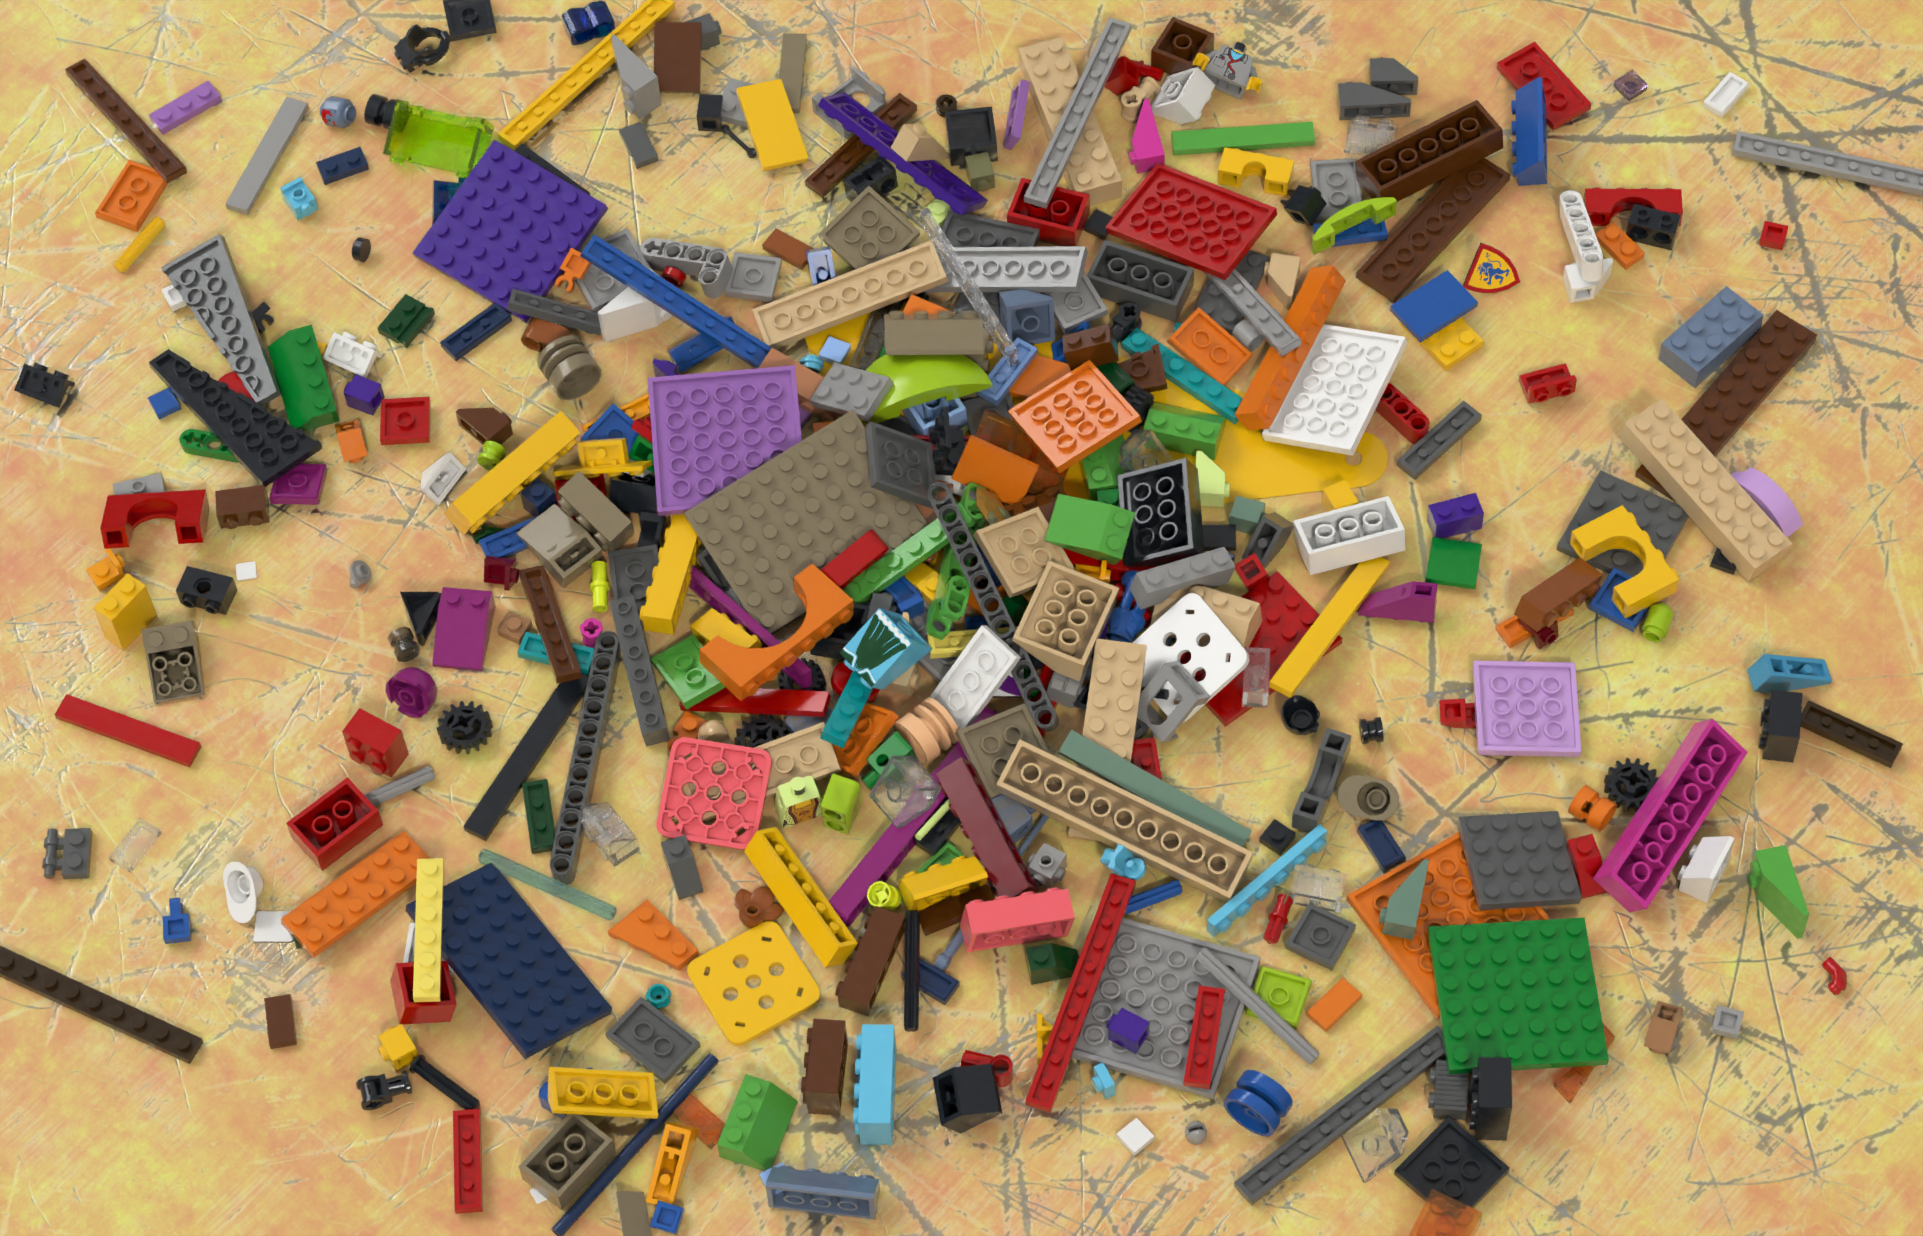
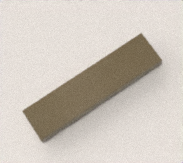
M783 33L779 79L783 82L793 113L800 114L807 35Z

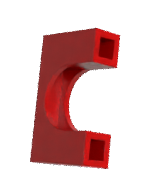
M206 489L108 495L100 527L104 549L129 547L133 530L139 524L156 518L175 520L178 544L203 543L210 510Z

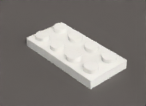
M981 625L933 691L930 698H934L949 712L959 730L972 725L1021 657L987 625Z

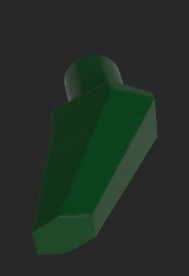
M481 526L482 531L472 535L475 544H478L480 539L506 528Z

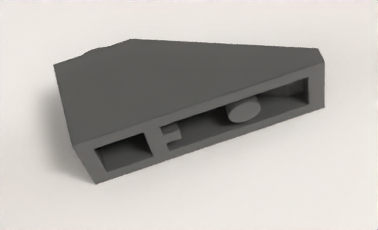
M1362 82L1338 83L1339 120L1410 117L1411 99Z

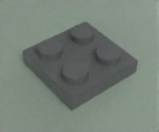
M1309 903L1286 942L1285 949L1333 971L1356 930V924Z

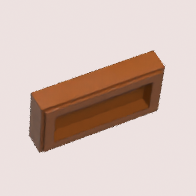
M777 228L762 244L763 250L801 270L807 265L805 250L814 249Z

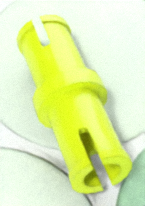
M595 561L591 564L592 582L590 583V591L593 595L592 610L602 613L608 610L607 592L610 590L609 582H607V563Z

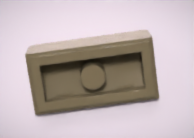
M616 1192L623 1236H651L644 1192Z

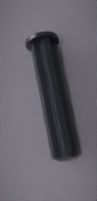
M419 1055L413 1061L409 1072L412 1074L417 1073L465 1110L478 1109L480 1105L479 1100L428 1063L424 1055Z

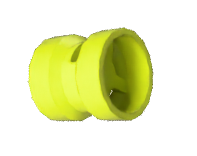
M877 881L869 887L867 898L871 905L892 911L899 906L901 893L898 888L883 881Z

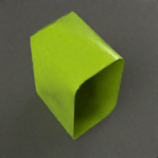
M832 773L820 804L825 827L847 835L849 834L863 804L861 786L858 782Z

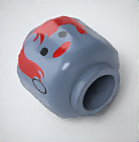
M330 96L320 106V115L327 126L346 128L354 122L356 109L349 99Z

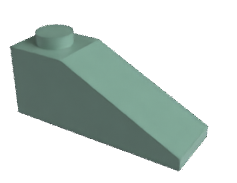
M1423 859L1389 898L1387 908H1381L1379 923L1384 924L1382 934L1413 940L1429 860Z

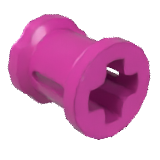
M595 618L585 620L580 626L584 646L595 649L596 639L603 632L602 623Z

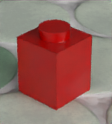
M1125 55L1117 59L1104 86L1116 96L1132 89L1134 86H1139V66Z
M1255 553L1235 564V571L1248 591L1269 579L1266 570Z

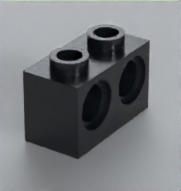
M881 156L877 157L844 179L846 198L852 202L868 186L881 197L885 196L898 187L896 169Z
M1634 204L1628 221L1626 235L1634 242L1672 251L1681 215Z

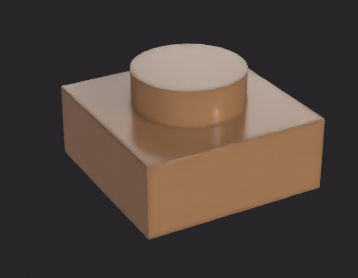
M510 611L497 631L499 636L520 645L525 632H529L533 625L531 620Z

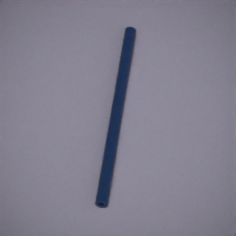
M709 1053L658 1109V1118L649 1119L551 1228L555 1235L563 1236L719 1063L714 1055Z

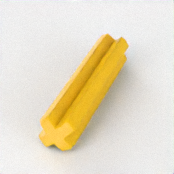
M156 216L114 262L113 265L117 271L124 273L165 227L163 219Z

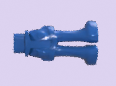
M1126 571L1121 578L1125 592L1119 607L1114 608L1109 617V631L1106 634L1108 640L1132 643V640L1145 626L1144 614L1146 608L1140 610L1136 603L1134 609L1130 610L1134 599L1130 587L1136 573L1139 571Z

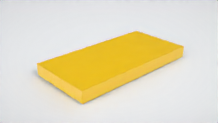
M777 79L736 88V94L762 171L808 162V155L782 80Z

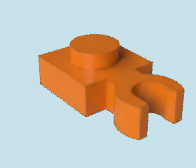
M573 248L570 249L560 267L565 272L564 275L559 276L555 281V285L558 288L561 287L563 282H568V287L565 291L569 294L575 289V279L577 278L582 281L591 266L590 262L580 257L581 252Z
M685 711L673 729V735L676 737L671 738L667 743L668 751L671 752L673 743L681 737L698 739V731L707 721Z

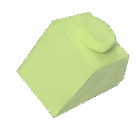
M1197 451L1196 468L1198 469L1201 506L1224 507V498H1229L1230 483H1225V472L1202 451Z

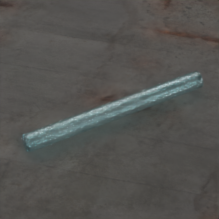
M482 849L478 856L481 864H491L508 876L607 920H613L617 913L614 905L488 849Z

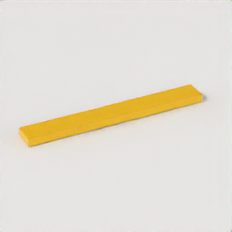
M1378 557L1360 562L1270 680V688L1289 698L1294 695L1388 570L1391 561Z

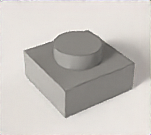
M1718 1005L1711 1033L1738 1039L1744 1012Z

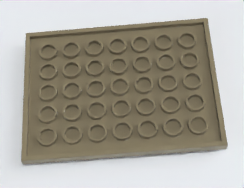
M854 410L836 419L684 513L685 518L745 611L770 634H774L806 614L801 599L794 592V577L813 563L821 571L828 563L871 529L889 547V550L880 558L882 559L928 525L914 502L871 487L866 431Z

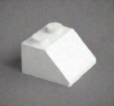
M1198 67L1169 75L1151 104L1152 112L1156 116L1179 124L1194 122L1202 115L1201 111L1205 103L1210 100L1215 84Z
M1731 836L1703 837L1699 846L1694 844L1688 856V859L1691 860L1688 867L1683 865L1677 877L1681 881L1679 891L1708 903L1729 863L1735 838Z

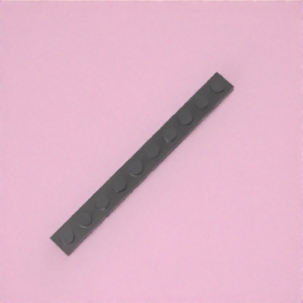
M1436 1026L1234 1182V1187L1252 1206L1436 1064V1059L1441 1060L1445 1057L1440 1027Z

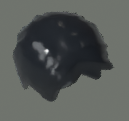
M1294 695L1287 699L1281 708V720L1285 728L1296 735H1308L1317 732L1319 726L1317 720L1320 717V711H1318L1316 705L1301 695Z

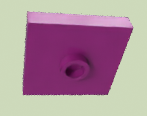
M299 464L275 480L269 497L270 503L319 505L327 474L326 464Z

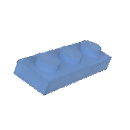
M1017 337L988 375L993 387L979 391L977 395L998 406L1036 357L1038 348Z

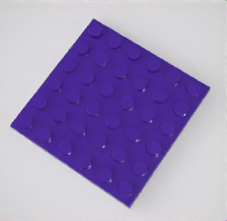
M494 140L413 251V254L418 259L493 304L497 303L508 313L527 323L531 316L520 315L507 310L512 290L515 289L546 297L555 284L556 279L563 273L560 267L570 249L573 248L578 251L608 210V207Z

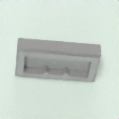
M161 473L113 484L115 495L165 492Z

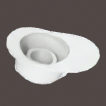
M233 861L226 865L223 872L227 905L235 921L247 923L255 915L257 899L263 891V879L253 866L246 867L240 862Z

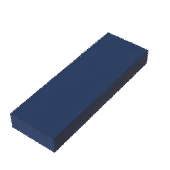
M494 303L440 342L441 347L455 361H458L512 321V317L500 305Z

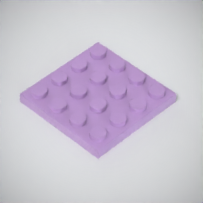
M1473 661L1478 755L1580 757L1582 751L1575 663Z

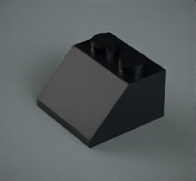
M622 472L621 475L611 479L609 500L623 514L632 512L639 514V517L641 511L658 514L655 475L647 474L642 478Z

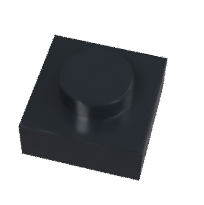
M1274 819L1259 837V842L1281 856L1294 840L1296 833Z

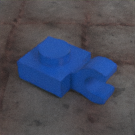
M180 897L169 899L170 916H162L163 940L165 944L191 941L190 916L188 913L183 914V903H180Z

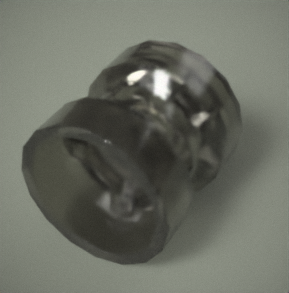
M408 627L398 628L388 636V641L391 647L395 648L394 654L399 662L413 660L420 653V648L417 642L413 641L414 635Z

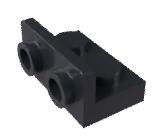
M36 362L33 366L24 363L14 391L60 408L67 387H74L75 384L68 380L69 375L56 370L54 374L48 373V367Z

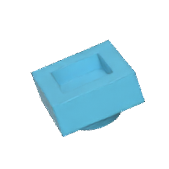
M1104 1063L1094 1066V1077L1091 1080L1095 1090L1102 1092L1105 1099L1114 1096L1115 1083Z

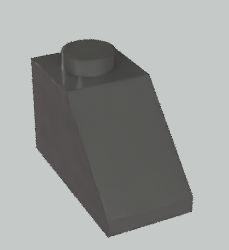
M1380 57L1370 59L1369 85L1398 95H1417V75L1394 58Z
M1276 512L1263 515L1242 559L1255 553L1265 569L1285 546L1294 528V524Z
M682 835L661 842L663 857L678 899L681 900L702 893V884L686 836Z

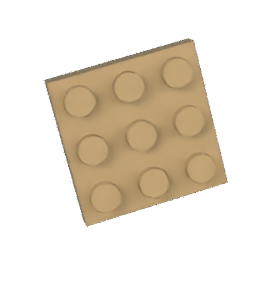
M1039 507L979 529L973 535L1009 598L1036 588L1048 561L1075 570L1062 547L1044 542L1049 524Z

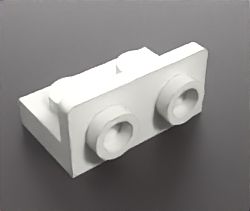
M343 332L342 336L333 333L322 359L367 378L376 356L381 358L383 355L376 351L377 346L367 341L359 344L355 342L357 337Z

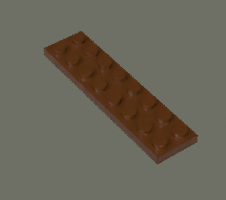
M1483 158L1447 176L1356 272V278L1392 302H1395L1510 180V174Z

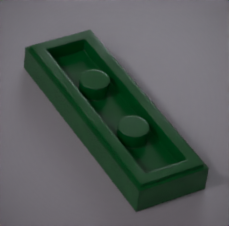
M543 779L522 783L532 854L552 851L556 834L548 780Z

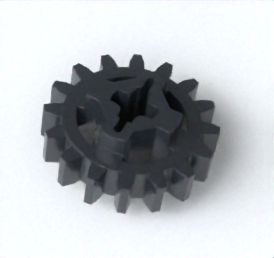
M460 701V707L456 708L455 705L451 704L450 712L442 711L444 718H438L439 727H437V732L441 743L446 744L447 750L450 751L455 747L456 754H459L462 749L465 750L466 754H470L471 748L479 751L480 743L483 745L488 744L486 737H492L491 728H493L489 712H484L481 704L475 708L473 701L468 706H465L464 702Z
M760 714L759 719H755L752 715L750 716V723L746 721L741 722L743 729H736L737 737L734 740L735 745L754 748L776 740L777 735L781 738L789 733L787 726H783L781 719L774 722L773 715H770L768 719H764L763 714ZM747 737L750 738V740L748 741L749 745H746Z
M1626 758L1625 764L1616 761L1615 768L1609 767L1608 775H1605L1604 793H1609V800L1616 801L1617 808L1623 805L1625 806V812H1628L1630 807L1634 808V811L1637 812L1659 779V777H1656L1657 770H1648V762L1640 765V759L1638 758L1635 760V763H1631L1629 758Z

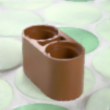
M532 318L521 337V342L527 348L542 352L554 340L572 335V333L561 325Z

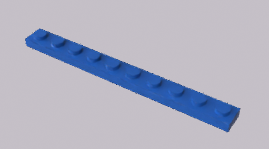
M595 234L581 252L580 257L752 367L758 368L771 350V347Z

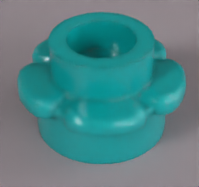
M662 984L652 985L646 993V1001L656 1009L660 1007L665 1008L671 1002V991Z

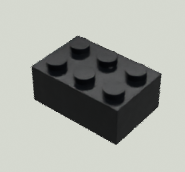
M1478 1057L1477 1067H1472V1078L1470 1079L1468 1104L1471 1105L1469 1130H1474V1138L1476 1140H1507L1512 1112L1511 1058Z

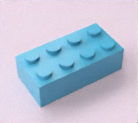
M862 1024V1034H857L856 1037L858 1059L856 1058L855 1061L857 1083L854 1085L856 1108L853 1109V1124H855V1135H860L861 1145H893L897 1048L894 1025Z

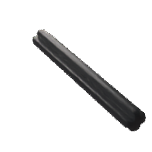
M908 910L906 912L904 1029L907 1032H915L919 1026L920 912L918 910Z

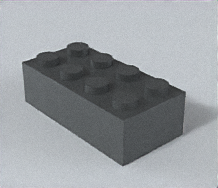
M1107 240L1103 241L1087 274L1100 298L1121 305L1133 302L1140 307V311L1173 322H1177L1194 286L1193 268Z

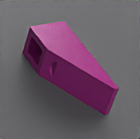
M1411 581L1369 594L1359 607L1358 615L1434 623L1438 584Z

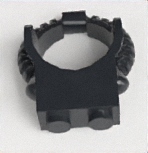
M413 25L408 30L406 36L400 39L399 43L394 47L396 50L394 54L398 60H402L400 64L403 69H407L410 73L415 70L413 66L418 65L420 67L423 64L430 66L441 60L446 55L445 53L448 52L451 38L446 31L442 32L433 27L421 28L419 25ZM428 37L441 39L436 50L430 46L420 52H415V47H418L424 39Z

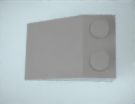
M614 34L611 36L615 66L625 101L623 104L630 114L634 113L641 119L662 105L658 77Z

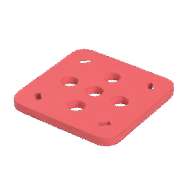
M688 737L677 739L671 747L656 822L658 832L663 837L669 839L685 835L688 842L745 850L756 831L760 830L772 769V759L769 753L758 748ZM692 752L693 755L685 760L684 757ZM718 762L726 765V771L722 775H715L712 772L713 766ZM754 762L758 769L753 771L749 764ZM688 783L696 785V792L692 796H685L683 794V787ZM713 787L721 789V796L717 800H710L708 798V791ZM737 791L746 793V800L742 804H735L732 800L734 793ZM707 812L716 814V821L712 825H705L703 823V816ZM674 817L679 821L677 825L672 821ZM744 828L746 832L738 837L736 833Z

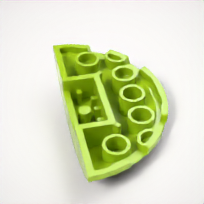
M884 355L874 361L865 371L890 377L894 384L868 422L860 421L865 427L870 422L879 423L899 417V411L942 397H945L947 402L992 388L993 385L985 371L965 355Z

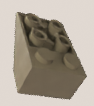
M556 504L516 532V535L562 588H565L590 569L593 562L602 560V548L583 527Z
M190 620L141 629L154 704L205 695L195 622Z

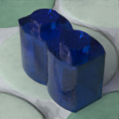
M594 1L584 8H571L562 14L563 27L572 45H580L589 42L593 38L605 37L615 29L613 17L605 1Z

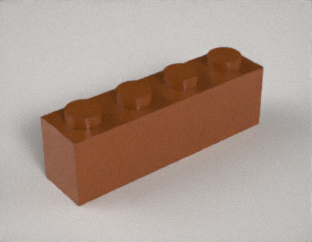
M1579 557L1524 594L1519 601L1514 615L1536 632L1545 626L1550 627L1560 616L1565 617L1573 607H1579L1589 596L1591 598L1594 597L1601 588L1599 583L1603 574Z

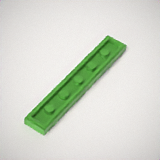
M1313 122L1172 131V145L1174 155L1223 152L1225 147L1237 148L1243 151L1314 146L1315 136Z

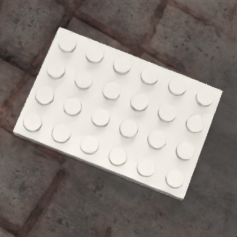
M1324 324L1270 429L1263 430V439L1265 441L1353 456L1408 344L1406 337Z

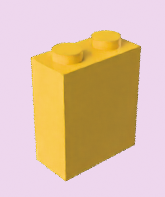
M128 573L93 607L105 638L123 651L142 632L141 629H145L157 617L146 586Z

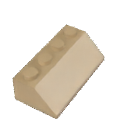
M1198 584L1189 585L1174 592L1163 603L1157 604L1154 607L1150 626L1183 596L1190 593L1197 594L1208 604L1246 651L1262 623L1260 603ZM1186 610L1188 614H1194V610ZM1174 634L1168 636L1177 640V636ZM1202 636L1199 640V646H1207L1210 643V636Z

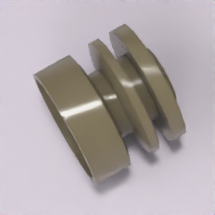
M568 335L554 340L543 349L537 360L539 369L543 372L545 378L550 381V385L557 396L563 400H573L587 394L596 386L601 377V368L589 354L588 349L578 336Z

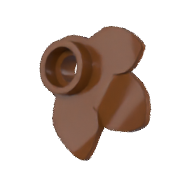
M768 886L759 887L753 893L745 889H740L736 893L735 906L740 910L739 918L744 926L753 928L763 921L776 920L783 914L784 908L774 903L775 895Z

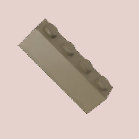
M972 310L963 311L962 314H953L952 311H939L938 314H928L927 311H915L914 314L891 311L889 314H884L885 354H984L982 315Z

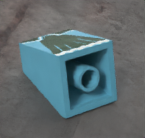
M879 608L839 653L845 658V665L861 675L860 681L866 687L883 690L933 648L901 614Z

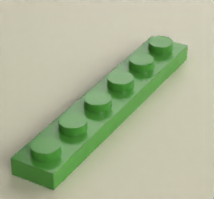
M959 502L960 511L970 528L975 523ZM949 513L945 517V522H954L957 514ZM939 519L934 520L870 566L842 590L854 600V603L863 605L872 599L873 593L879 594L943 548L949 541Z

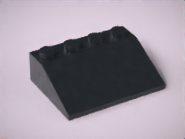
M1187 458L1118 475L1120 508L1135 512L1123 553L1125 567L1161 566L1205 553L1198 469Z

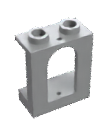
M854 66L851 67V78L827 95L831 96L845 92L851 96L855 93H864L870 98V103L865 108L875 115L886 106L884 89L878 84L875 85L869 80L866 73L860 72ZM819 92L812 97L813 112L843 138L853 133L845 130L836 119L825 115L824 110L818 106L821 99L824 98Z
M1179 661L1164 663L1141 692L1137 718L1146 723L1158 740L1162 742L1175 740L1178 738L1175 733L1193 709L1198 705L1205 704L1211 696ZM1168 681L1183 699L1164 721L1149 703Z

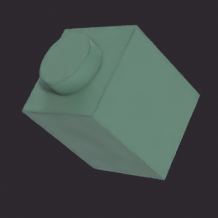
M1236 495L1229 515V525H1236V531L1253 535L1262 516L1268 514L1265 513V503Z

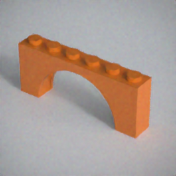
M813 563L794 577V592L801 599L806 610V616L801 627L789 639L767 648H745L734 645L717 635L699 649L700 664L740 701L747 696L755 694L762 684L773 680L784 667L791 666L797 657L804 652L812 650L819 640L823 637L827 638L836 627L842 623H847L852 618L854 600Z

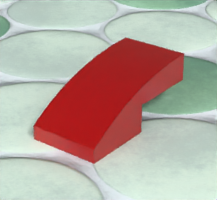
M1465 698L1439 700L1441 725L1454 728L1476 729L1475 703H1466Z

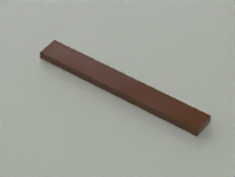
M86 59L65 69L66 75L167 184L187 173L184 164Z

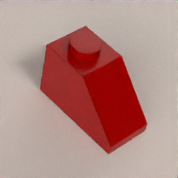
M1593 834L1567 840L1566 849L1573 864L1582 899L1607 893L1593 879L1602 866L1601 854Z

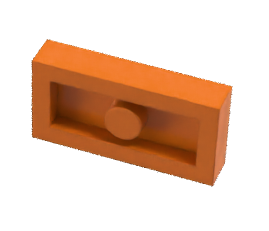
M1611 222L1595 233L1598 243L1625 270L1644 258L1645 252L1614 222Z

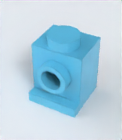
M301 177L280 187L285 204L297 220L309 216L318 210L315 197L304 184Z

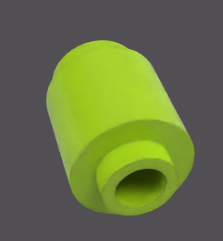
M1657 603L1650 606L1642 626V635L1647 640L1661 642L1662 638L1666 637L1674 617V613L1668 605Z

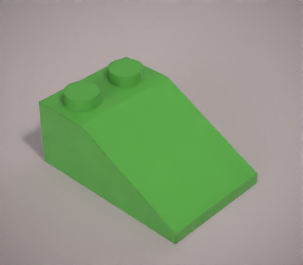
M1058 494L1044 542L1100 561L1107 560V563L1115 565L1123 557L1135 512L1112 504Z
M1786 845L1755 851L1753 862H1750V873L1747 874L1749 888L1754 889L1757 899L1797 939L1802 938L1809 912Z

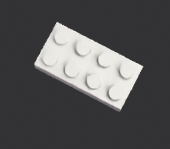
M1389 496L1293 521L1295 544L1310 575L1405 551V529Z

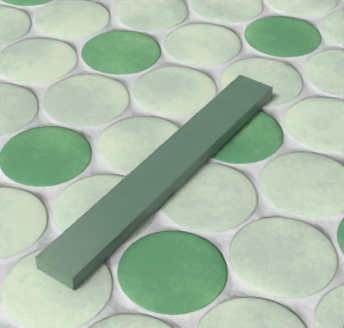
M1070 730L1058 751V754L1115 786L1241 847L1244 846L1252 831L1073 730Z

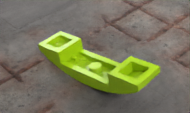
M1394 197L1368 199L1338 211L1327 219L1312 238V253L1315 255L1335 245V235L1369 218L1376 225L1396 215L1397 200Z

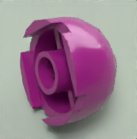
M416 667L399 670L386 684L385 691L391 704L395 701L400 706L397 710L411 718H421L424 714H427L437 699L435 681L429 673Z

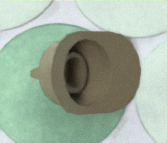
M1353 775L1346 778L1338 789V800L1341 807L1354 816L1383 821L1390 818L1399 806L1397 789L1391 783L1382 779L1365 775Z

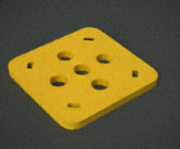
M772 921L763 922L691 961L687 967L689 980L727 1041L734 1046H742L813 1008L820 1001L819 987L780 926ZM762 937L772 938L771 942L763 941ZM738 958L748 960V964L744 968L735 967L734 962ZM773 966H781L784 969L783 973L779 976L771 975L769 970ZM706 968L710 970L708 976L704 975ZM751 978H757L761 981L760 986L757 988H749L746 983ZM729 990H734L738 993V997L733 1001L725 1000L723 997ZM799 990L803 991L801 997L798 996ZM770 998L774 1001V1004L771 1008L763 1009L759 1006L760 1001Z

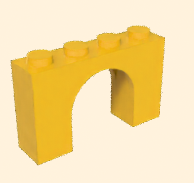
M1623 505L1572 531L1570 545L1584 561H1588L1607 550L1624 549L1635 554L1642 562L1643 570L1638 575L1613 588L1611 600L1625 619L1676 593L1679 581L1676 570L1668 566L1663 553L1652 545L1648 533L1640 529L1635 516L1628 512Z

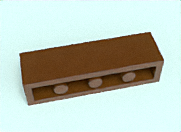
M876 906L873 914L867 916L864 925L865 933L863 937L859 936L857 939L856 954L853 959L850 958L845 968L846 977L844 981H839L836 988L835 996H838L839 1007L869 1016L905 932V915Z

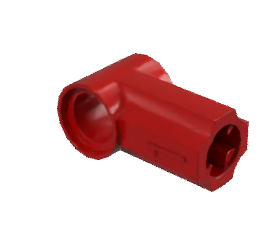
M965 1050L963 1053L960 1067L992 1064L995 1071L999 1068L1007 1070L1002 1074L995 1072L998 1087L1008 1086L1012 1082L1013 1063L1008 1056L1001 1054L990 1056Z

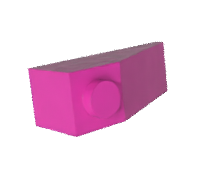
M1145 99L1132 139V151H1128L1130 165H1135L1137 174L1151 171L1157 162L1165 165V153L1149 99Z

